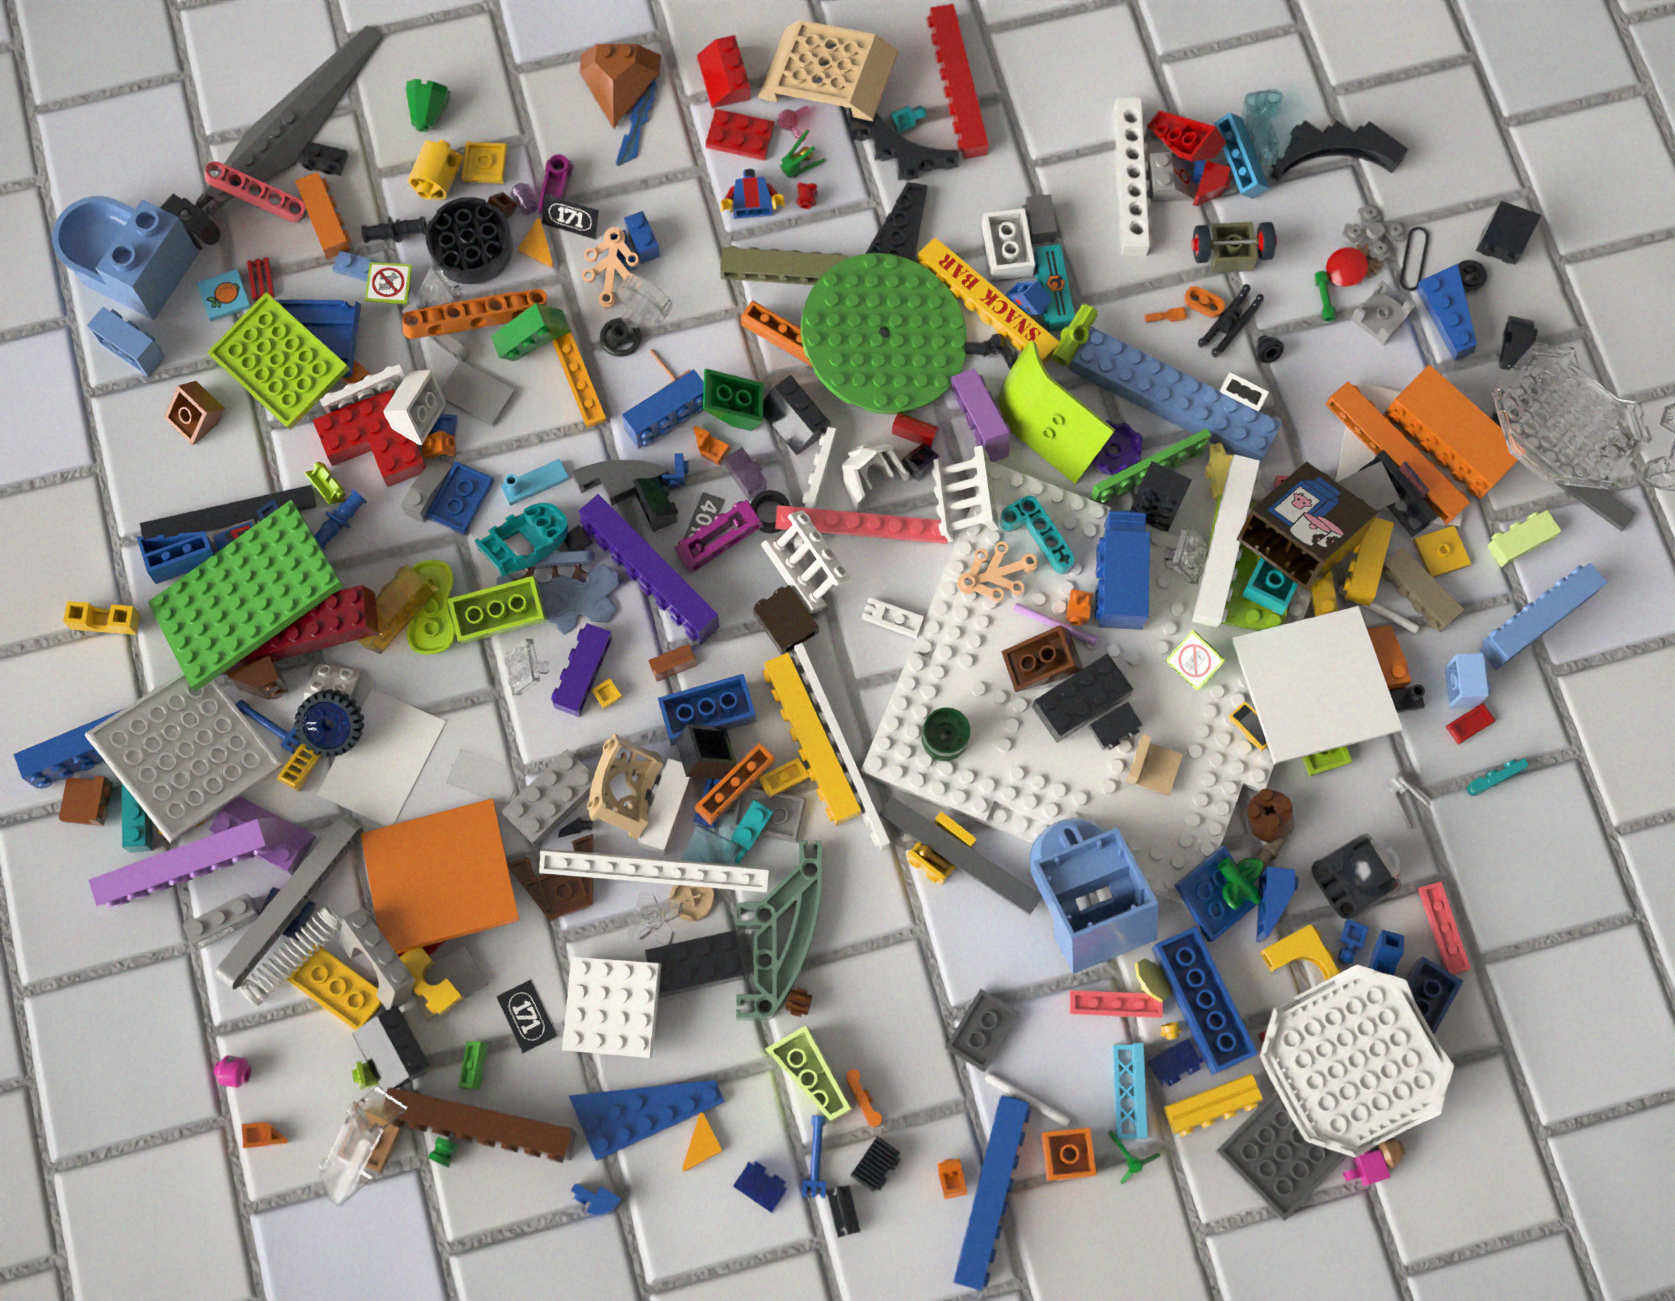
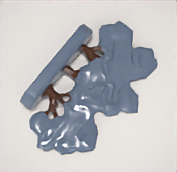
M593 551L551 553L534 566L523 569L526 573L519 578L523 579L534 576L535 569L551 568V580L548 582L538 581L548 622L556 624L557 629L563 635L576 627L577 617L580 614L584 615L591 622L606 623L616 611L613 602L606 595L619 586L618 572L612 571L605 563L598 565L592 572L586 573L581 569V565L594 563L595 555ZM575 566L573 576L570 578L558 574L557 567ZM508 574L505 576L500 575L496 581L497 585L519 579H515L512 575ZM581 576H585V582L581 581Z

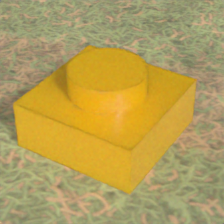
M610 678L591 690L604 710L622 699V695Z

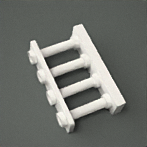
M982 445L974 447L975 456L971 460L946 467L941 464L939 459L934 460L932 474L937 483V486H934V491L937 499H939V504L936 506L938 515L941 517L939 530L941 535L945 536L949 542L954 541L953 531L981 523L987 525L991 532L999 530L990 459ZM974 467L977 469L978 474L975 475V478L949 485L946 484V475ZM975 486L980 487V493L977 496L949 504V493ZM979 504L982 506L983 512H980V515L951 522L950 512Z
M802 510L790 513L788 518L793 525L781 538L778 536L766 539L761 546L787 584L792 587L811 614L821 611L827 606L822 596L834 584L838 586L848 583L851 578L836 558L834 552L829 548L821 533L815 528L810 517ZM798 532L805 542L792 555L786 544ZM811 550L817 560L804 572L798 561ZM823 567L829 577L816 590L810 579Z

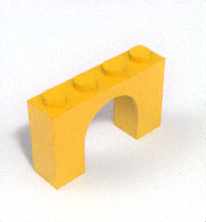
M1311 924L1260 952L1271 973L1295 960H1307L1314 963L1322 971L1325 981L1343 972L1335 966L1332 952L1324 947L1321 942L1322 936L1317 928H1313Z

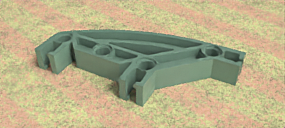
M799 840V865L761 902L737 903V915H741V911L755 912V920L741 921V917H737V929H759L754 934V988L760 993L736 994L737 1006H741V1002L755 1003V1012L741 1013L740 1009H736L737 1021L770 1020L785 1002L790 990L799 977L810 950L818 920L822 890V840H816V844H813V849H817L816 859H805L804 849H806L808 841ZM808 866H814L817 872L814 875H807L804 870ZM796 904L794 919L780 959L777 960V922ZM762 911H769L772 917L768 921H763L759 918V915ZM763 956H768L772 959V963L767 967L761 966L759 963L760 958ZM762 1002H769L772 1005V1009L768 1013H763L759 1010Z

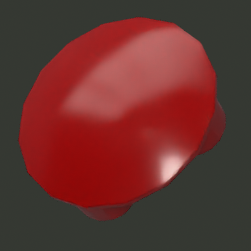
M1351 247L1340 248L1333 252L1326 264V272L1330 282L1343 287L1361 284L1368 270V262L1365 255L1358 249Z

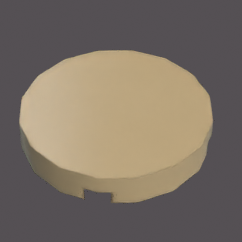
M674 885L669 895L670 906L674 914L688 922L699 921L707 917L715 903L714 891L710 887Z

